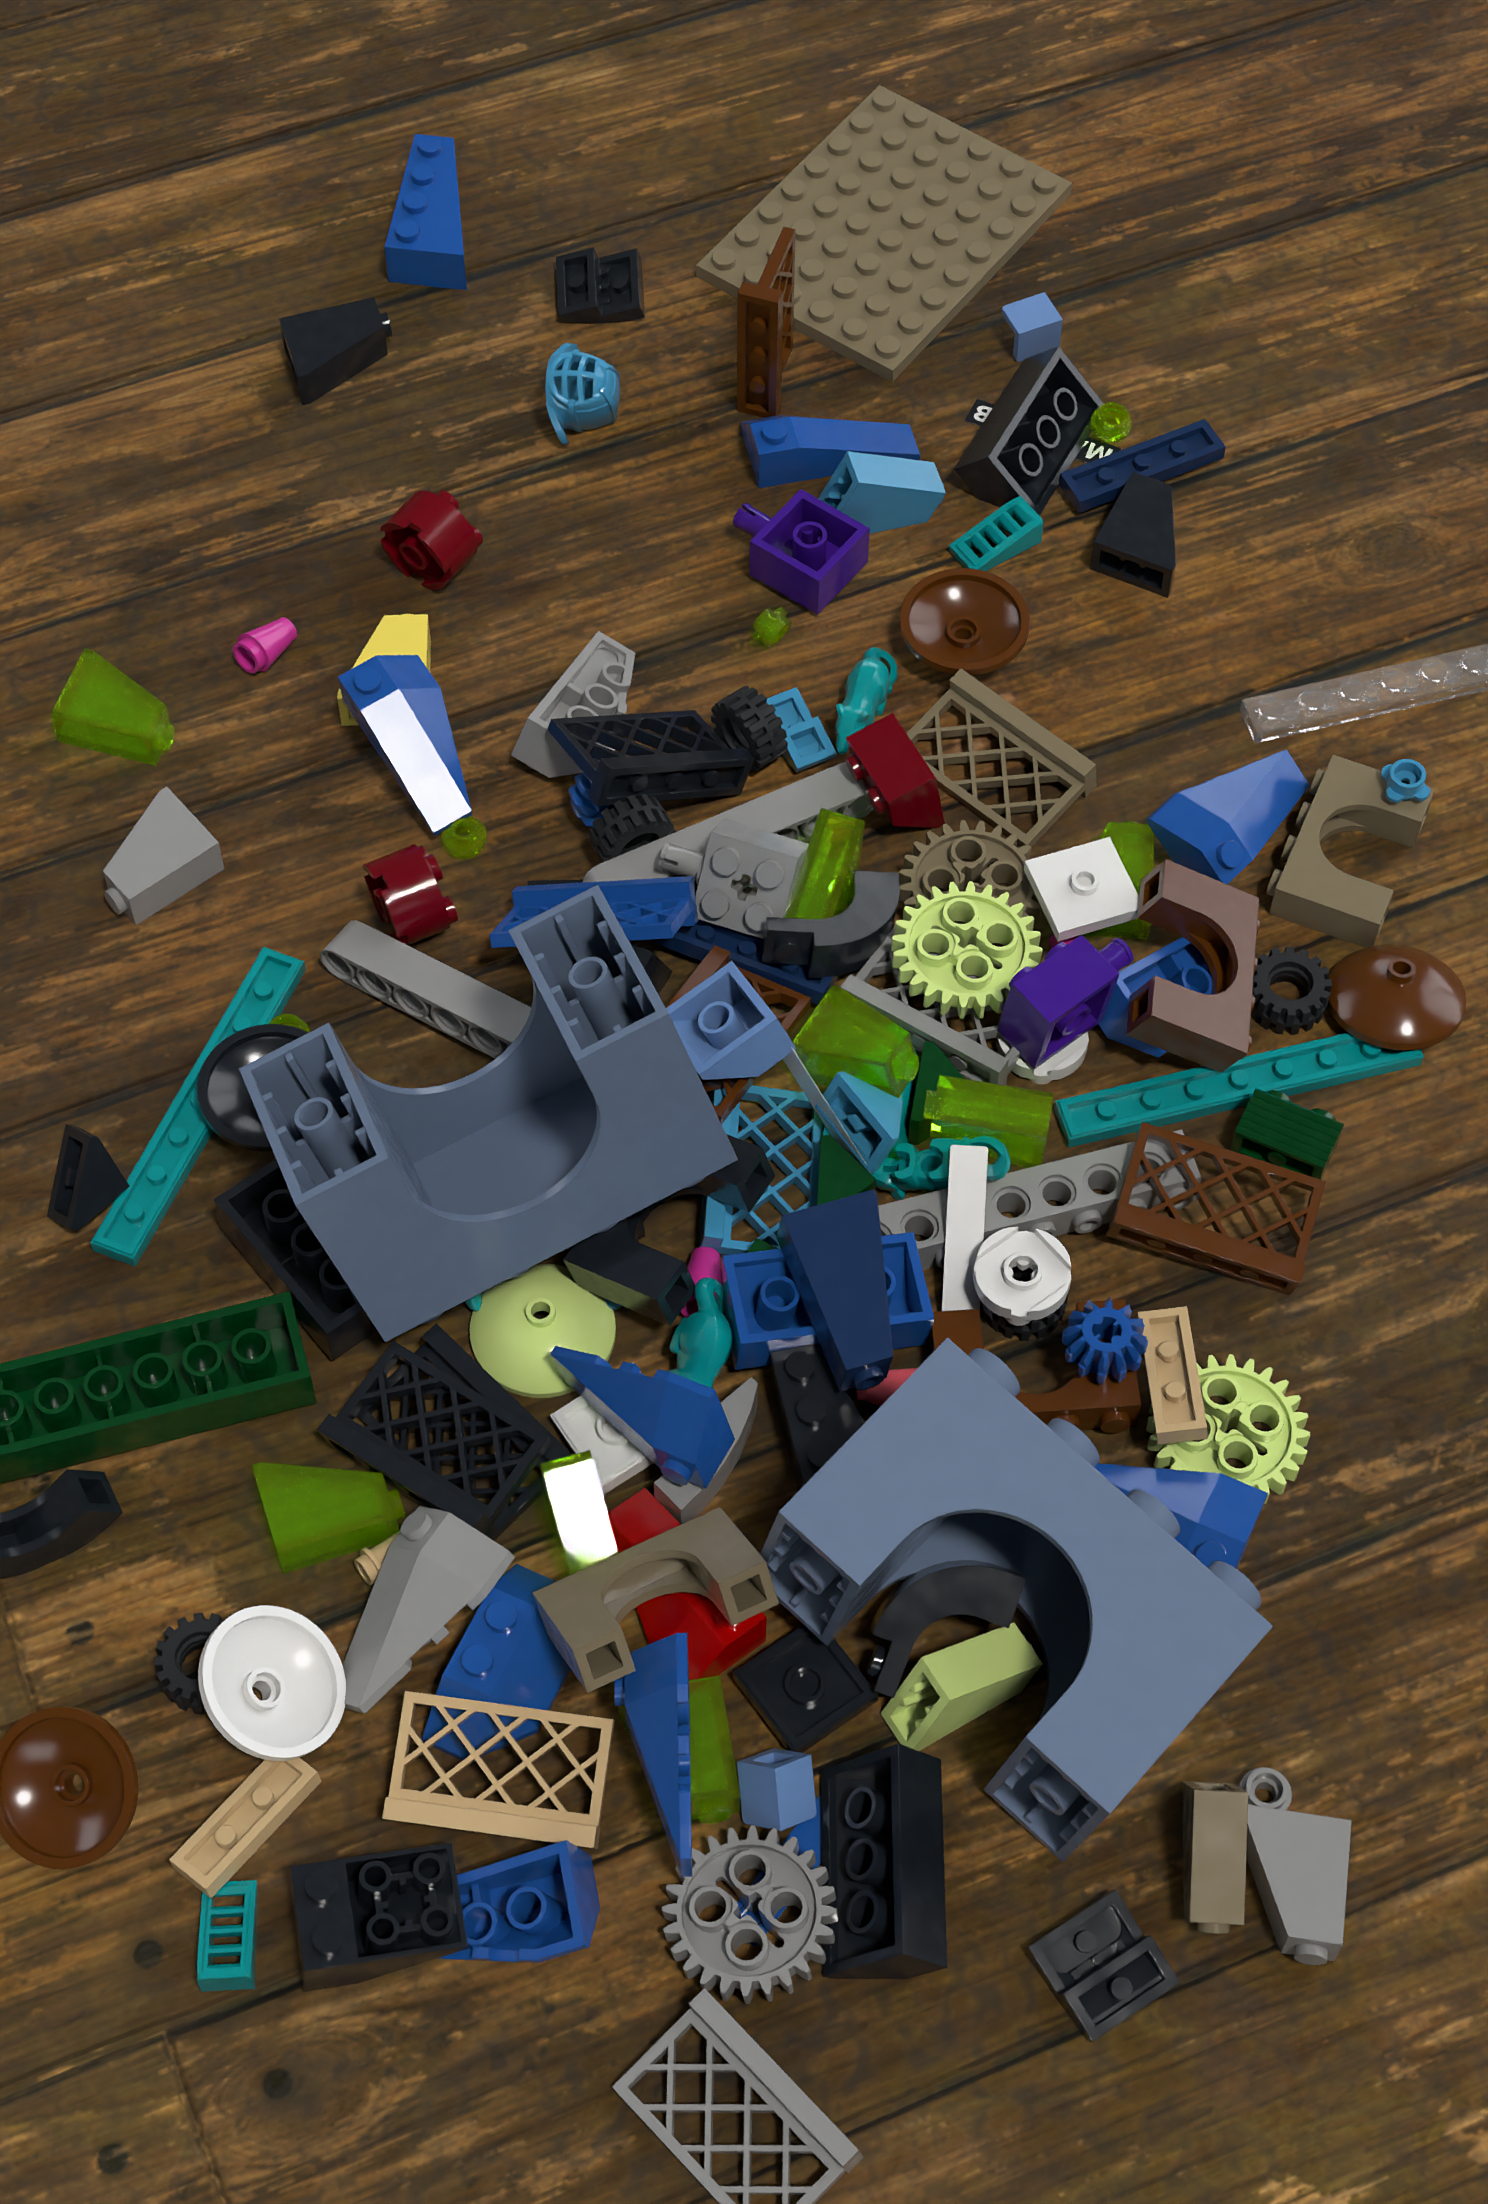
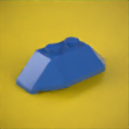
M516 1564L505 1573L478 1608L442 1674L436 1695L550 1711L571 1668L547 1635L533 1592L557 1581L519 1564ZM432 1706L422 1737L424 1743L449 1724L436 1706ZM446 1708L454 1720L465 1712V1710ZM476 1712L459 1725L476 1750L501 1732L487 1713ZM498 1715L506 1727L518 1719L516 1717ZM528 1719L511 1734L518 1742L538 1733L542 1722ZM454 1730L432 1746L462 1761L471 1755ZM505 1737L484 1754L502 1749L511 1744Z

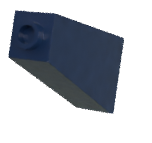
M873 1189L784 1214L781 1217L777 1234V1241L840 1392L854 1387L859 1391L868 1390L879 1385L887 1377L893 1359L878 1198Z

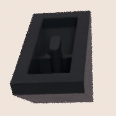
M65 1124L47 1217L69 1229L80 1230L130 1186L99 1137L76 1125Z

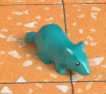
M878 647L866 650L863 659L853 667L845 684L846 695L842 704L836 705L838 713L835 724L836 750L839 754L849 751L846 737L871 725L874 722L875 715L883 714L887 696L892 693V686L897 680V664L894 658L888 652Z
M965 1136L962 1140L936 1138L930 1142V1148L920 1152L909 1143L898 1144L895 1152L901 1158L898 1160L885 1158L878 1170L871 1175L876 1179V1188L890 1191L894 1199L902 1200L905 1198L906 1190L934 1192L948 1188L950 1147L952 1145L984 1146L992 1149L998 1155V1159L995 1164L990 1165L987 1163V1180L997 1181L1005 1177L1010 1169L1011 1159L1006 1146L997 1138L989 1136H979L972 1139Z
M704 1277L699 1279L695 1285V1297L699 1311L691 1314L689 1317H683L672 1337L670 1350L672 1353L677 1354V1369L668 1371L713 1389L715 1380L732 1350L733 1332L730 1323L723 1315L725 1309L722 1285L716 1279Z

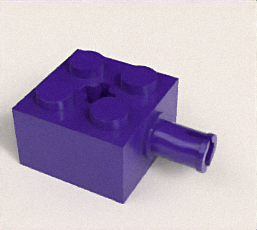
M802 489L773 518L753 508L752 505L744 503L742 508L738 509L733 519V526L735 528L741 529L753 536L750 540L749 575L816 614H819L868 562L870 528Z
M1080 935L1067 945L1064 942L1057 944L1047 953L1042 963L1033 969L1029 966L1021 969L1011 979L1007 1000L1001 1007L1003 1013L997 1031L1012 1047H1015L1020 1052V1055L1035 1070L1103 1021L1120 975L1118 971L1130 965L1134 958L1130 947L1122 939L1114 938L1108 945L1097 951L1083 935Z

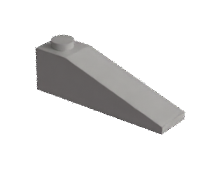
M598 631L527 718L511 755L548 778L584 773L547 730L550 721L556 718L626 714L628 705L626 704V698L631 685L635 652ZM608 731V732H610V733H613V734H615V735H618V736H620V737H623L622 735H619V734L614 733V732H612V731ZM573 734V735L578 736V737H580V738H583V739H585V740L591 741L590 739H587V738L582 737V736H580V735ZM596 743V744H598V745H600V746H603V747L608 748V749H610V750L616 751L615 749H612V748L607 747V746H605V745H602V744H600V743Z
M419 1506L415 1512L410 1514L402 1523L401 1531L388 1548L342 1666L346 1679L345 1708L365 1714L411 1670V1657L422 1646L432 1640L438 1644L450 1633L444 1627L448 1621L466 1604L474 1610L487 1597L514 1560L513 1554L450 1512Z

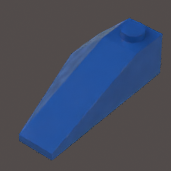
M558 1346L553 1348L550 1355L561 1378L654 1462L668 1479L680 1485H687L690 1482L702 1488H707L735 1441L715 1389L669 1371L658 1369L654 1377H650L640 1373V1368L633 1363L623 1361L620 1368L615 1369L598 1355Z
M1098 1463L1094 1467L1126 1496L1131 1490L1140 1489L1159 1499L1173 1513L1179 1523L1180 1533L1175 1539L1206 1567L1213 1561H1222L1238 1569L1268 1496L1267 1492L1222 1473Z
M565 1840L457 1875L468 1949L437 1959L541 1963L588 1948L600 1910L591 1855Z

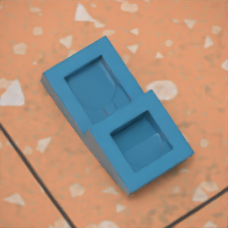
M797 687L767 698L768 705L772 704L776 709L775 715L780 717L783 722L781 728L786 730L787 737L785 740L788 742V747L785 749L786 752L783 754V757L795 772L836 757L837 753L818 716L812 718Z

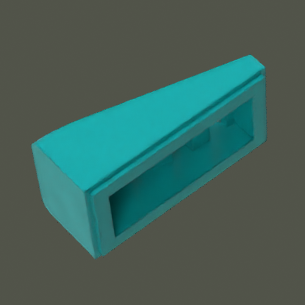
M1018 496L949 545V552L964 568L987 571L1042 541L1044 523L1035 510L1021 496ZM1006 530V532H1007L1010 536H1009V537H1006V536L1004 535L1003 531ZM990 539L996 546L993 548L986 540ZM976 546L983 556L978 558L970 548Z
M257 1880L227 1881L211 1899L202 1892L197 1956V1983L201 1992L256 1989ZM244 1896V1905L215 1907V1897ZM243 1917V1924L214 1926V1918ZM242 1936V1944L214 1945V1938ZM241 1956V1960L238 1964L213 1965V1957Z

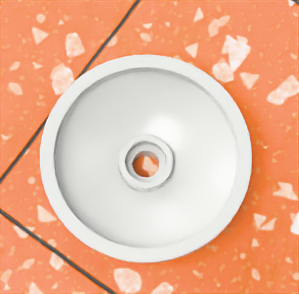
M261 1605L249 1607L234 1613L218 1625L204 1645L198 1668L201 1699L214 1726L238 1749L265 1760H292L317 1749L336 1730L345 1708L346 1679L344 1669L331 1641L321 1629L306 1617L290 1609L278 1606ZM252 1687L257 1688L261 1692L262 1701L255 1696Z

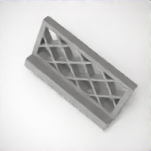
M894 927L883 944L870 957L856 976L850 974L840 986V1013L892 1042L903 1041L911 1044L915 1048L916 1055L922 1057L924 1041L934 1042L968 1083L997 1098L1006 1086L1008 1074L1014 1068L1018 1059L1022 1057L1020 1052L1015 1047H1012L1006 1057L990 1050L985 1039L997 1038L998 1036L1003 1037L997 1031L999 1025L982 1028L974 1008H968L966 1015H971L974 1030L957 1032L948 1027L946 1018L959 1016L957 1007L951 1006L945 1015H941V1003L937 1001L934 1002L935 1008L918 1011L909 1006L906 998L911 997L909 995V985L903 986V983H899V968L892 966L893 952L891 951L892 936L895 933ZM930 952V955L933 956L941 955L936 952ZM892 972L896 987L879 990L868 984V981L873 975ZM967 975V977L972 979L980 978L976 975ZM990 1005L985 1006L984 1012L991 1011L993 1009L990 1007Z
M704 1988L689 2003L691 2008L612 2088L720 2204H736L727 2194L743 2195V2204H751V2195H782V2204H790V2195H803L796 2204H815L845 2172L849 2173L864 2158L863 2155ZM694 2026L707 2040L706 2064H676V2042ZM715 2049L729 2064H714ZM668 2052V2064H656ZM646 2073H667V2104H643L630 2089ZM676 2073H706L705 2104H675ZM714 2073H738L745 2080L744 2104H714ZM752 2089L767 2104H752ZM652 2113H666V2128ZM675 2113H705V2145H681L674 2138ZM713 2113H744V2145H713ZM752 2113H776L783 2120V2145H752ZM791 2130L805 2145H791ZM689 2153H704V2169ZM712 2153H744L743 2186H719L713 2180ZM751 2153L783 2154L782 2186H751ZM791 2154H815L829 2169L812 2187L790 2186Z

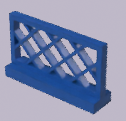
M693 876L516 886L512 891L514 907L490 933L491 948L517 947L508 930L596 885L601 889L629 941L673 938L681 926H695L698 921Z

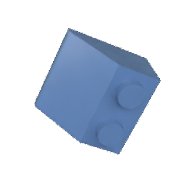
M732 961L666 1008L693 1066L702 1080L759 1077L792 1053L791 1047L796 1050L795 1045L777 1017Z

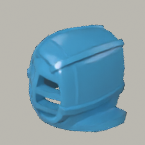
M562 344L550 356L546 370V406L551 424L562 445L569 444L564 429L583 432V430L597 429L614 423L617 420L620 401L619 373L613 365L608 364L605 360L581 352L577 344Z

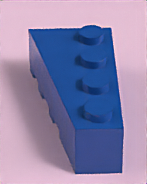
M415 134L385 243L389 282L467 290L454 138Z

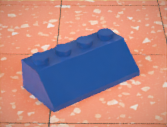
M914 1232L881 1236L892 1348L898 1349L926 1345L934 1322V1314ZM781 1248L722 1256L725 1318L730 1323L733 1332L731 1354L735 1370L770 1365V1352L820 1344Z

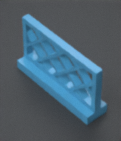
M751 1085L742 1097V1100L757 1101L768 1113L752 1123L740 1110L739 1101L723 1122L722 1126L726 1134L743 1141L750 1136L764 1149L768 1161L773 1160L788 1177L773 1187L769 1184L750 1213L736 1208L738 1212L732 1215L733 1206L701 1195L698 1247H710L717 1250L719 1254L724 1255L747 1253L754 1241L731 1240L732 1227L745 1218L761 1235L758 1239L780 1249L776 1236L780 1222L769 1229L754 1211L770 1201L782 1215L795 1212L779 1195V1193L793 1183L807 1196V1203L796 1211L817 1205L823 1122L804 1092ZM721 1089L710 1091L709 1099L712 1105L718 1107L724 1099ZM792 1106L812 1109L811 1121L800 1129L784 1114ZM774 1119L790 1135L776 1146L759 1130ZM738 1125H740V1126L743 1128V1130L740 1131L739 1133H738ZM811 1132V1137H810V1140H809V1139L806 1137V1135ZM795 1143L809 1155V1162L797 1170L781 1154ZM807 1173H809V1174H808V1181L803 1177V1176H805Z

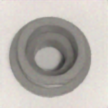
M1261 1767L1249 1771L1242 1778L1239 1787L1248 1792L1249 1805L1287 1810L1292 1799V1791L1287 1779L1280 1772L1271 1768ZM1258 1789L1268 1790L1273 1796V1801L1268 1803L1261 1802L1257 1799L1255 1791Z

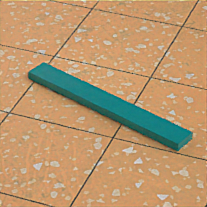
M266 947L262 948L129 1175L127 1183L130 1187L115 1199L91 1240L90 1244L93 1251L136 1267L213 1133V1130L202 1115L197 1097V1081L204 1061L210 1052L230 1035L257 1025L275 1024L306 971L305 961Z
M1344 1033L1245 1056L1222 1073L1202 1066L1055 1100L1054 1111L1067 1146L1070 1148L1138 1132L1142 1122L1160 1127L1245 1107L1249 1103L1255 1088L1265 1092L1271 1090L1279 1091L1287 1096H1292L1420 1066L1424 1056L1421 1049H1386L1366 1043L1350 1033Z

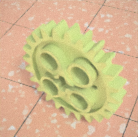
M969 881L966 891L959 892L956 884L950 882L947 894H943L940 889L934 886L931 890L930 900L918 894L916 896L915 908L905 906L903 919L896 920L891 951L893 952L892 966L899 968L898 981L899 983L910 982L909 995L911 997L923 992V1006L925 1008L932 1005L935 1001L941 1003V1015H945L951 1006L957 1007L960 1019H964L968 1008H974L977 1016L983 1018L985 1006L988 1005L996 1013H1002L1003 999L1007 1000L1011 979L1021 969L1027 966L1033 969L1041 961L1042 948L1039 947L1041 933L1033 931L1034 917H1022L1024 907L1022 903L1009 907L1008 892L1001 894L997 899L992 897V885H987L982 893H978L975 891L973 881ZM954 921H962L965 924H957ZM993 943H1000V944L1005 945V946H1003V947H997V946L992 945V944H993ZM930 952H936V953H939V954H941V955H939V956H933V955H930V954H928V953H930ZM967 975H976L980 978L972 979L967 977Z
M1229 1354L1225 1366H1219L1215 1357L1209 1355L1205 1369H1202L1197 1364L1208 1439L1199 1442L1185 1441L1157 1445L1153 1416H1150L1147 1420L1146 1431L1153 1435L1149 1437L1147 1448L1151 1451H1160L1156 1455L1155 1468L1170 1466V1469L1222 1473L1267 1492L1268 1496L1264 1503L1266 1504L1270 1494L1269 1488L1281 1495L1287 1484L1285 1479L1295 1481L1300 1469L1297 1465H1303L1308 1451L1303 1447L1308 1444L1310 1432L1302 1428L1306 1425L1308 1414L1295 1412L1301 1400L1299 1395L1284 1396L1289 1383L1287 1380L1279 1381L1276 1384L1270 1382L1273 1371L1271 1367H1268L1259 1375L1254 1372V1359L1250 1358L1243 1368L1236 1367L1234 1355ZM1221 1396L1227 1399L1230 1404L1219 1405L1214 1403L1209 1397ZM1150 1405L1149 1413L1153 1415L1152 1406ZM1263 1422L1269 1425L1272 1430L1260 1431L1252 1423ZM1236 1458L1241 1460L1246 1467L1234 1468L1225 1460Z

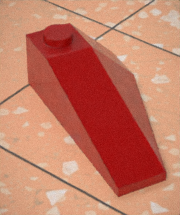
M643 1488L604 1515L616 1554L681 1525L646 1488ZM678 1592L666 1594L648 1600L635 1608L638 1618L641 1620L648 1645L675 1633H687L689 1696L766 1642L767 1617L763 1612L732 1626L709 1598L698 1593Z

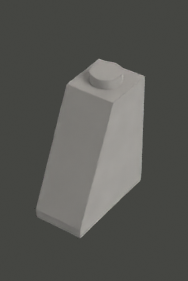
M166 786L158 792L103 870L108 890L104 891V896L108 904L118 915L124 912L135 925L141 923L225 869L219 842Z
M1248 1804L1246 1858L1280 1953L1294 1955L1296 1961L1308 1965H1323L1327 1963V1960L1335 1961L1343 1946L1352 1820Z

